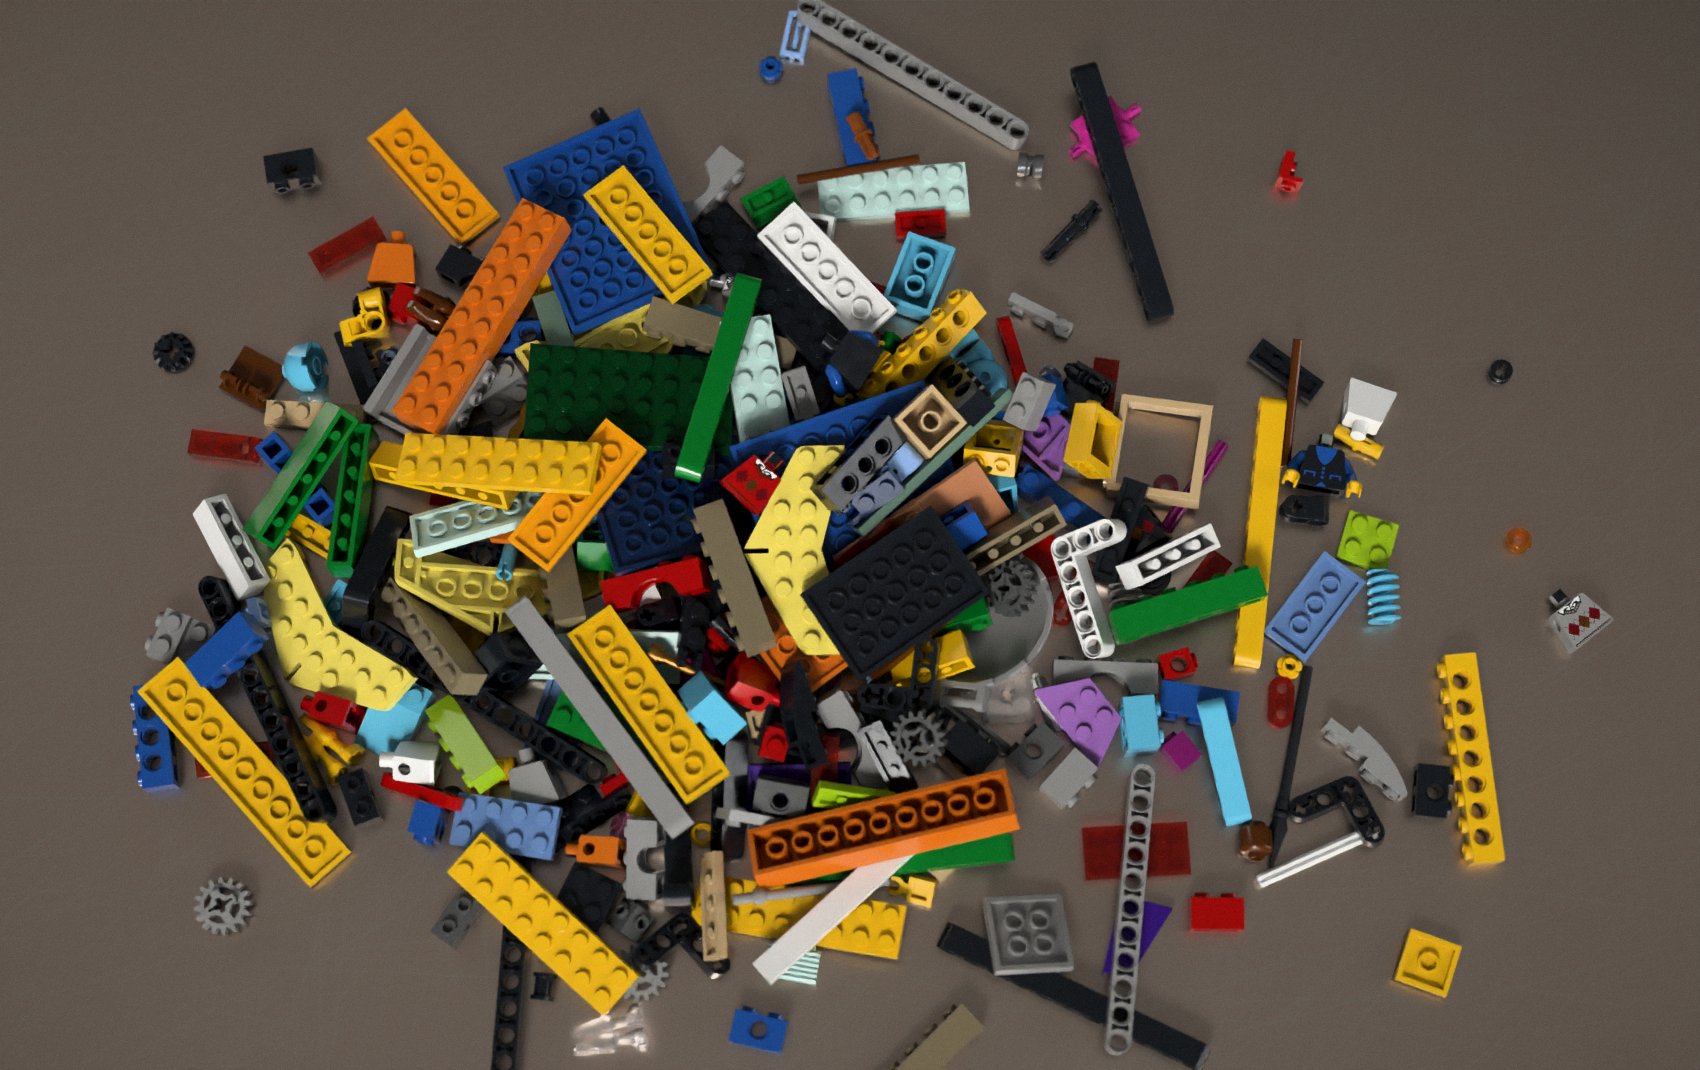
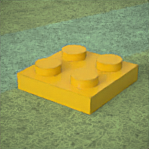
M1411 928L1407 934L1394 980L1445 998L1449 991L1462 946Z

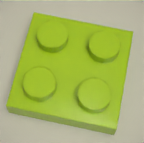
M1349 510L1335 559L1367 570L1387 569L1399 525Z

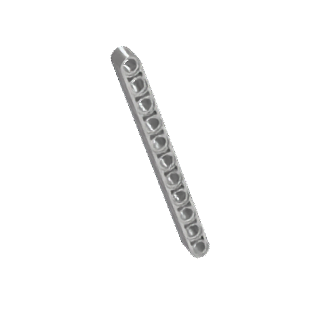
M798 0L797 20L803 26L809 27L813 32L1009 149L1019 150L1024 147L1029 127L1020 118L821 0ZM803 9H811L812 12H805ZM825 21H831V22H833L834 24L827 25V24H825L824 22H825ZM846 33H851V34H853L854 36H853V37H847V36H845L844 34H846ZM871 45L875 49L869 50L865 46ZM887 58H893V59H895L896 61H894V62H889V61H887L886 59H887ZM913 70L917 74H909L906 71ZM928 83H935L938 86L931 87ZM955 95L959 99H951L948 96ZM975 107L979 112H973L969 108ZM991 120H997V121H999L1001 124L995 125V124L991 123L990 121H991ZM1017 132L1021 137H1015L1011 133Z
M525 595L507 608L505 612L670 837L672 839L676 838L693 825L694 821L531 600Z
M1145 763L1134 767L1128 781L1104 1035L1106 1051L1115 1056L1121 1055L1128 1050L1132 1037L1155 786V771L1150 765ZM1137 772H1144L1147 774L1149 781L1147 783H1140L1137 781L1135 774ZM1142 798L1146 802V808H1136L1133 804V799ZM1134 823L1140 824L1144 829V833L1142 835H1135L1132 833L1130 826ZM1131 849L1138 850L1141 854V860L1132 861L1128 856V851ZM1130 875L1135 876L1139 881V886L1136 888L1129 887L1126 883V877ZM1125 902L1135 904L1136 913L1127 914L1123 909V904ZM1128 928L1132 930L1134 939L1132 941L1124 940L1121 936V929ZM1120 955L1129 956L1132 962L1131 967H1122L1118 962V957ZM1123 981L1128 984L1129 993L1126 995L1119 994L1116 990V983ZM1114 1009H1123L1127 1015L1126 1021L1119 1022L1115 1020L1113 1016ZM1113 1035L1123 1038L1124 1047L1122 1049H1115L1111 1045L1110 1040Z

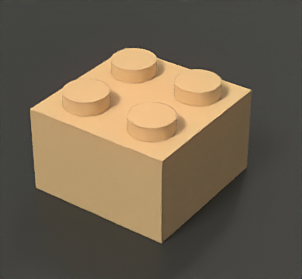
M933 384L926 386L892 418L908 437L906 440L924 459L931 458L967 424Z

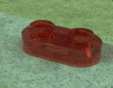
M1286 677L1274 678L1267 688L1266 719L1269 725L1275 729L1288 727L1294 718L1295 688L1292 681ZM1283 685L1286 688V693H1280L1277 687ZM1283 711L1285 718L1279 719L1276 712Z

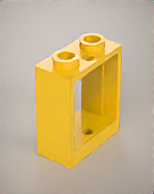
M1087 400L1086 403H1075L1063 461L1088 479H1111L1122 421L1115 417L1113 412L1103 408L1100 402L1094 400Z
M989 420L966 442L963 466L972 459H975L985 474L1014 477L1023 448L1024 430L1006 421ZM975 445H978V446H987V447H995V448H1003V449H1011V450H1010V451H1006V450L982 448V447H975Z

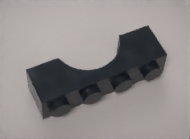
M450 244L435 270L440 278L461 288L472 281L485 258L480 257L478 259L472 256V252L464 246L459 245V247ZM535 290L532 297L538 295L537 290ZM532 297L518 318L519 321L528 318L533 310L534 303Z

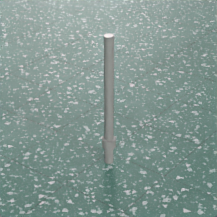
M889 878L879 887L889 886ZM843 881L764 890V888L753 889L752 892L732 894L733 905L747 903L761 905L771 900L831 893Z

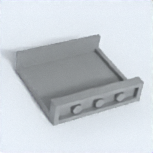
M417 323L415 324L363 407L372 418L404 435L405 433H422L402 423L392 413V410L437 338L430 334L425 327ZM486 360L443 429L442 435H458L460 430L467 425L471 412L481 403L483 393L496 378L498 370L491 361Z

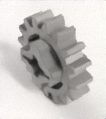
M219 877L218 884L213 880H209L210 887L208 889L200 888L201 892L204 893L202 897L195 896V899L200 902V905L193 907V910L200 912L196 920L199 922L205 921L202 926L203 929L208 930L212 926L211 933L216 935L220 929L223 935H228L229 929L233 932H238L237 925L239 923L242 925L247 924L243 918L245 916H252V913L247 911V907L252 906L253 902L246 900L251 893L249 891L242 892L245 885L240 882L235 886L236 880L230 878L226 883L225 878ZM222 889H231L235 894L227 896ZM211 897L210 904L207 907L208 900ZM222 901L228 903L225 905V911L219 910L222 907ZM240 906L238 914L235 915L237 907ZM221 917L225 923H215L211 919Z
M632 944L630 945L629 953L623 949L620 952L623 956L622 959L635 970L636 967L633 963L628 961L636 949ZM652 948L641 957V960L650 957L654 952ZM659 961L656 964L657 976L652 974L651 968L643 970L646 976H640L626 991L625 998L628 1000L634 995L635 1002H639L641 996H644L646 1001H650V994L652 992L659 996L657 988L659 986L666 987V984L662 982V978L669 977L668 973L663 972L668 963H660ZM646 983L652 985L646 990L637 991L640 985Z

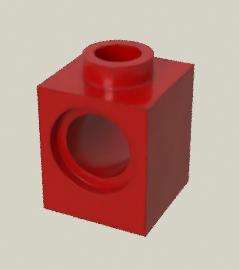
M1188 647L1158 655L1156 659L1162 680L1178 681L1192 677L1196 672L1195 668H1198L1197 658L1194 653H1190ZM1176 659L1181 660L1185 665V669L1182 671L1175 670L1172 666V661Z

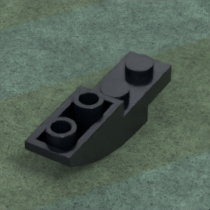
M798 660L782 667L779 703L781 721L788 747L791 749L798 746L808 771L827 764L829 761L826 756V749L822 745L817 732V725L811 715V712L819 710L816 704V697L810 688L806 670L803 668L801 661Z

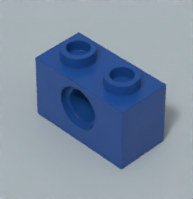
M743 1006L742 1010H735L728 1039L729 1042L777 1054L782 1053L788 1028V1021L783 1020L784 1015L769 1012L767 1017L757 1014L758 1009ZM756 1022H763L767 1026L766 1033L761 1037L752 1034V1026Z

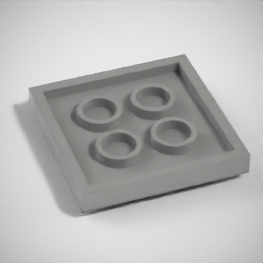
M1061 894L984 897L982 905L994 975L1073 970L1075 966Z

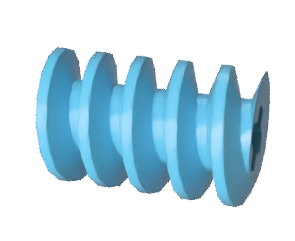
M1387 569L1367 571L1366 575L1371 577L1367 580V586L1371 587L1367 590V595L1372 597L1367 601L1368 606L1372 607V609L1368 610V616L1372 617L1368 624L1387 625L1401 619V615L1393 614V611L1401 609L1400 605L1393 604L1394 600L1400 599V595L1393 594V591L1399 589L1400 585L1392 583L1393 580L1399 579V575L1393 574L1392 571Z

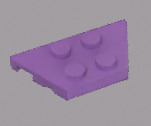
M1060 414L1052 417H1042L1037 431L1024 430L1023 451L1056 481L1060 479L1065 465L1063 459L1071 426Z
M1090 677L1033 689V692L1082 753L1099 767L1122 718Z

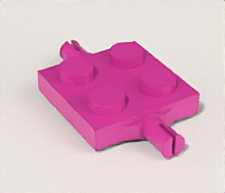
M1110 95L1108 100L1124 148L1140 136L1130 118L1141 112L1140 106L1138 107L1137 103H1134L1124 111ZM1080 116L1070 125L1077 134L1079 143L1068 149V151L1075 158L1086 150L1096 159L1083 116Z

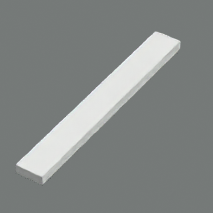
M913 855L858 867L753 962L754 967L772 985Z

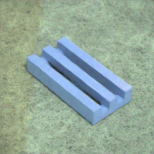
M789 10L780 58L789 57L791 60L795 58L804 62L811 30L809 27H805L800 53L796 52L802 24L797 21L791 51H788L787 45L793 19L797 17V11Z

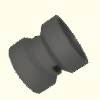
M1019 152L1016 177L1028 175L1034 179H1041L1044 155L1036 154L1035 156H1029L1027 153Z

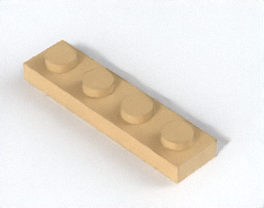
M267 400L264 425L267 427L308 429L325 403ZM332 403L359 420L357 424H366L367 412L363 409L364 405Z
M712 851L699 855L704 961L728 958L723 851Z

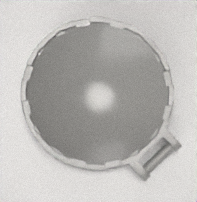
M1020 552L1006 561H1019L1021 564H1027V570L1034 572L1031 580H1037L1033 590L1038 592L1032 595L1031 598L1035 603L1027 604L1029 611L1021 612L1020 617H1004L1003 614L995 613L996 607L989 606L992 598L986 597L993 625H989L981 631L963 633L968 640L975 668L938 680L935 692V705L943 708L944 706L973 708L977 712H985L992 686L1013 677L1023 670L1043 647L1053 620V595L1047 578L1034 561L1024 556L1023 553ZM994 568L980 575L985 585L991 583L992 580L988 575L996 573ZM949 688L977 690L976 698L948 696Z

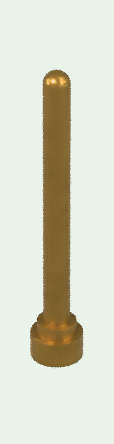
M653 642L647 657L654 666L655 664L661 665L663 663L691 676L699 672L693 671L692 664L687 662L684 668L677 667V658L666 654L667 651L662 649L663 646ZM700 668L718 688L726 689V679Z

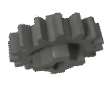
M1004 561L1001 563V566L994 567L995 574L988 575L992 581L986 584V587L990 588V593L986 597L992 598L989 606L996 607V614H1003L1004 617H1020L1021 612L1029 611L1027 604L1035 603L1031 597L1038 592L1033 590L1037 580H1031L1034 572L1027 570V564H1021L1019 561Z
M913 708L909 713L904 712L899 716L900 719L893 723L896 728L890 732V735L896 737V739L891 742V745H898L899 749L896 751V755L903 753L905 755L904 762L912 759L913 766L918 765L920 761L923 766H927L930 761L936 762L939 756L946 751L942 746L949 742L948 739L943 738L948 730L940 728V725L944 722L942 719L937 722L934 720L936 713L933 712L928 716L926 715L925 708L920 710L919 713ZM922 731V733L920 734V742L917 744V741L919 740V732Z

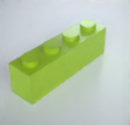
M447 695L425 710L430 718L426 722L434 735L437 733L441 735L438 742L446 753L448 751L452 752L453 755L449 758L457 770L462 768L465 772L461 777L469 789L474 786L482 794L506 777V774L456 699Z

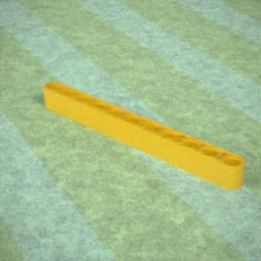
M1261 396L1258 407L1242 566L1248 565L1249 568L1258 566L1268 593L1287 399ZM1268 595L1263 601L1238 608L1233 665L1260 668Z

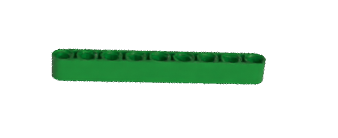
M739 272L736 274L674 475L676 477L698 483L701 482L762 283L760 278Z
M998 834L915 854L891 876L929 872L927 869L938 871L1015 861L1013 834ZM857 868L783 886L796 887L844 881Z

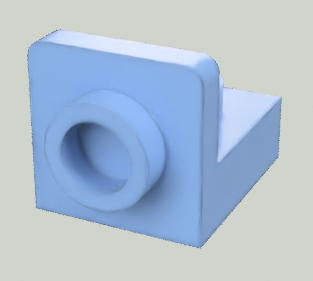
M258 597L246 599L248 606L242 608L244 613L253 614L263 629L271 627L266 601Z

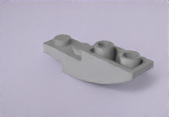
M1333 718L1326 722L1321 729L1325 733L1324 737L1335 745L1339 743L1346 748L1345 752L1351 758L1363 761L1357 770L1362 773L1361 777L1372 785L1374 783L1383 788V794L1391 800L1395 801L1397 799L1401 801L1407 796V789L1397 767L1382 746L1368 732L1358 725L1351 733Z

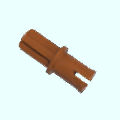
M860 112L850 114L846 118V122L855 136L854 141L859 144L867 160H874L880 155V152L871 136L872 131L867 129Z

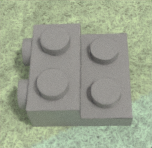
M500 356L492 361V364L498 371L496 372L494 382L488 385L483 393L480 403L495 428L520 414L522 406L526 403L527 383L510 356L507 358Z
M167 608L165 613L160 612L157 616L155 626L158 628L155 635H150L145 643L146 655L166 665H169L177 657L186 663L217 633V630L214 626Z

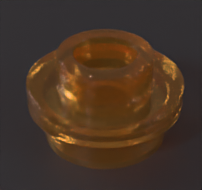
M1514 528L1508 532L1505 541L1507 547L1512 552L1524 553L1531 547L1532 537L1527 530ZM1519 537L1522 540V545H1517L1514 542V538Z

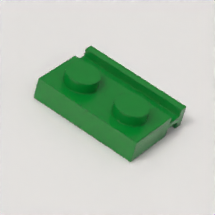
M785 176L740 198L757 231L768 226L793 202L801 208V204L798 202Z

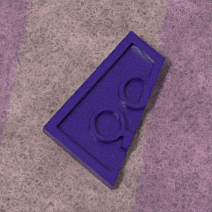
M1144 901L1138 963L1173 908ZM1125 902L1123 904V909L1127 914L1136 913L1135 904L1132 902ZM1115 921L1102 973L1108 975L1111 972ZM1128 928L1121 929V936L1124 940L1132 941L1134 939L1132 930ZM1120 955L1118 957V962L1122 967H1131L1132 962L1129 956Z

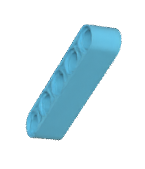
M1223 696L1197 702L1226 827L1252 821Z

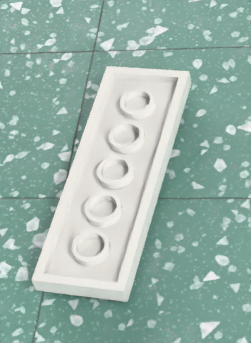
M795 202L788 206L757 235L758 239L849 331L868 330L873 334L897 312V309Z

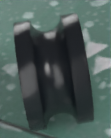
M1496 360L1491 364L1488 376L1495 384H1505L1512 376L1513 367L1506 360ZM1496 367H1499V369L1503 367L1506 370L1504 377H1502V374L1500 376L1496 375Z

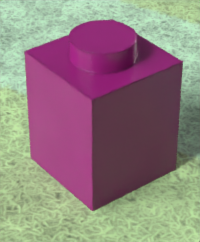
M1183 730L1177 735L1173 731L1164 738V745L1160 748V752L1178 774L1182 773L1202 756Z

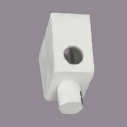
M1351 377L1344 392L1341 421L1344 426L1352 428L1350 436L1355 440L1362 441L1366 438V434L1376 435L1397 393Z
M402 741L395 752L381 751L379 765L380 767L393 768L394 780L434 785L443 766V748L438 741Z

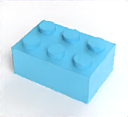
M908 231L883 295L897 309L896 313L923 323L930 317L931 312L936 308L955 259V247Z

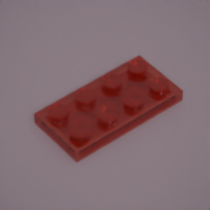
M1187 821L1151 823L1146 878L1191 875ZM1140 824L1130 826L1132 833L1135 835H1142L1144 833V829ZM1124 825L1081 828L1085 881L1119 879ZM1131 849L1128 851V856L1132 861L1141 860V854L1138 850ZM1132 875L1126 877V879H1134V878H1136L1135 876H1132Z

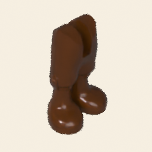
M416 286L412 296L425 303V306L409 300L405 309L429 325L432 330L441 331L448 320L446 315H451L456 304L450 297H443L430 290Z

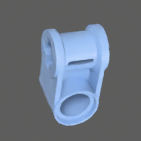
M906 440L902 443V447L885 462V466L875 477L890 467L898 478L903 481L921 465L924 458Z

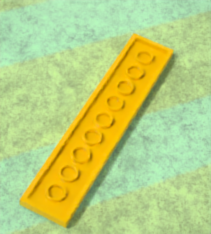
M179 657L174 659L137 691L310 888L351 853L327 824L311 823L305 819L285 776L208 689L198 684Z

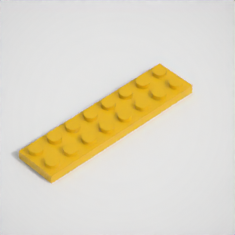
M405 433L395 481L398 484L593 495L602 446L596 442Z
M611 605L567 634L570 641L686 805L731 775Z
M485 832L480 833L447 871L451 877L603 1017L639 978L640 974Z
M699 872L694 899L695 911H692L691 917L702 927ZM724 876V887L726 890L725 910L727 915L726 931L780 939L829 893L771 900L761 905H754V903L733 905L732 894L752 892L753 889H759L756 881ZM778 886L765 890L788 888V886ZM865 899L815 946L898 960L907 906Z

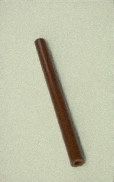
M919 154L799 174L796 175L797 183L800 185L920 164Z
M1293 339L1281 459L1282 466H1287L1292 456L1303 340Z

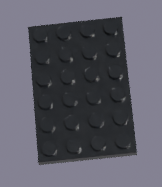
M929 506L805 590L800 596L858 682H861L924 639V637H927L987 596L990 591L933 507Z

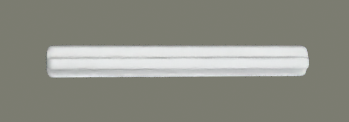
M1367 825L1369 830L1367 837L1372 836L1376 838L1378 832H1373L1370 826ZM1353 831L1256 875L1257 882L1261 887H1265L1356 847L1363 842L1357 832Z

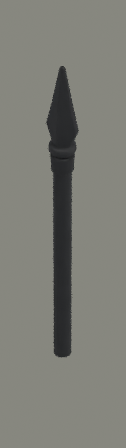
M1304 665L1302 668L1281 788L1275 806L1277 810H1274V818L1269 826L1273 834V852L1269 855L1270 868L1274 866L1288 831L1287 818L1289 814L1287 811H1289V797L1313 667Z

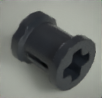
M534 972V992L531 994L530 999L553 1002V983L557 979V975Z

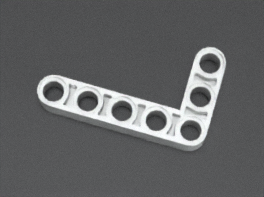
M1118 519L1099 520L1057 537L1051 544V554L1082 650L1087 657L1092 659L1109 657L1114 652L1115 644L1086 555L1116 544L1125 538L1127 533L1126 525ZM1110 525L1113 528V534L1111 536L1108 532ZM1088 534L1091 537V542L1089 545L1087 544L1086 540ZM1066 543L1069 546V551L1067 554L1065 552ZM1074 567L1077 570L1076 578L1073 576ZM1082 592L1085 595L1084 602L1081 601L1080 597ZM1090 616L1093 620L1092 627H1090L1088 623ZM1098 641L1101 644V649L1099 652L1096 648V644Z

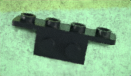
M340 330L335 332L334 336L360 404L365 405L381 380L382 375L379 368H374L371 360L375 359L370 345L365 346V343L358 339L351 342L352 346H344ZM367 413L366 420L368 423L377 421Z
M587 784L555 804L554 807L563 808L555 853L564 848L568 841L573 842L579 839L580 835L586 834L626 809L632 797L626 786L622 785L602 798L593 784Z

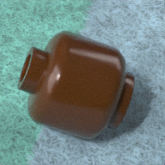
M1262 821L1246 822L1238 831L1239 852L1243 856L1248 857L1249 861H1263L1265 856L1273 852L1271 828Z

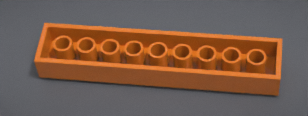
M524 198L521 199L394 406L392 413L402 423L424 434L442 433L486 360L491 362L494 360L571 233L572 229L564 217Z
M1004 768L748 829L747 834L753 875L759 888H764L765 890L1019 830L1020 826L1010 781Z

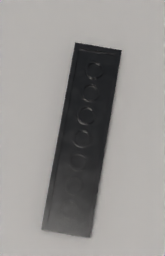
M727 201L693 224V229L702 249L733 282L737 272L762 279L755 306L764 315L770 314L772 324L816 371L824 366L822 361L828 352L818 345L820 338L827 332L837 339L840 333L849 332V329L831 310H827L758 239V233Z

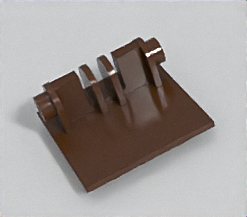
M244 346L230 370L222 371L220 379L223 381L219 389L263 411L267 400L271 398L283 378L282 365Z

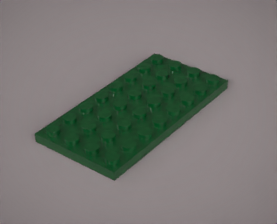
M530 343L523 439L587 442L605 418H607L646 450L662 451V443H684L710 357ZM729 389L713 441L715 442V455L730 456L731 454L728 448L731 446L733 400L731 389Z

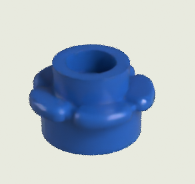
M768 56L759 63L760 74L768 80L777 79L781 75L783 64L776 57Z

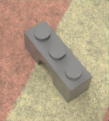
M636 816L627 819L624 827L627 849L623 857L624 864L626 865V876L623 881L626 899L659 900L663 898V883L666 880L665 870H656L650 867L646 860V853L649 847L657 848L666 844V830L656 817Z

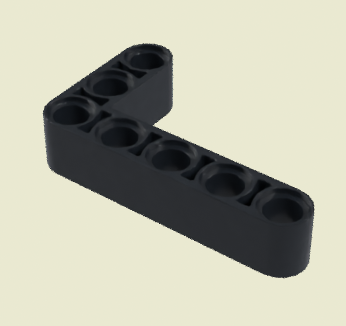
M386 506L345 588L342 599V630L356 639L364 641L361 636L362 626L368 621L375 620L376 597L396 557L398 539H405L409 531V516L413 515L411 512ZM374 625V626L371 628V630H370V635H371V637H372V634H373L375 625Z
M666 784L689 814V804H685L672 784ZM689 827L674 839L666 832V844L664 845L666 883H663V901L668 913L695 911L692 847Z

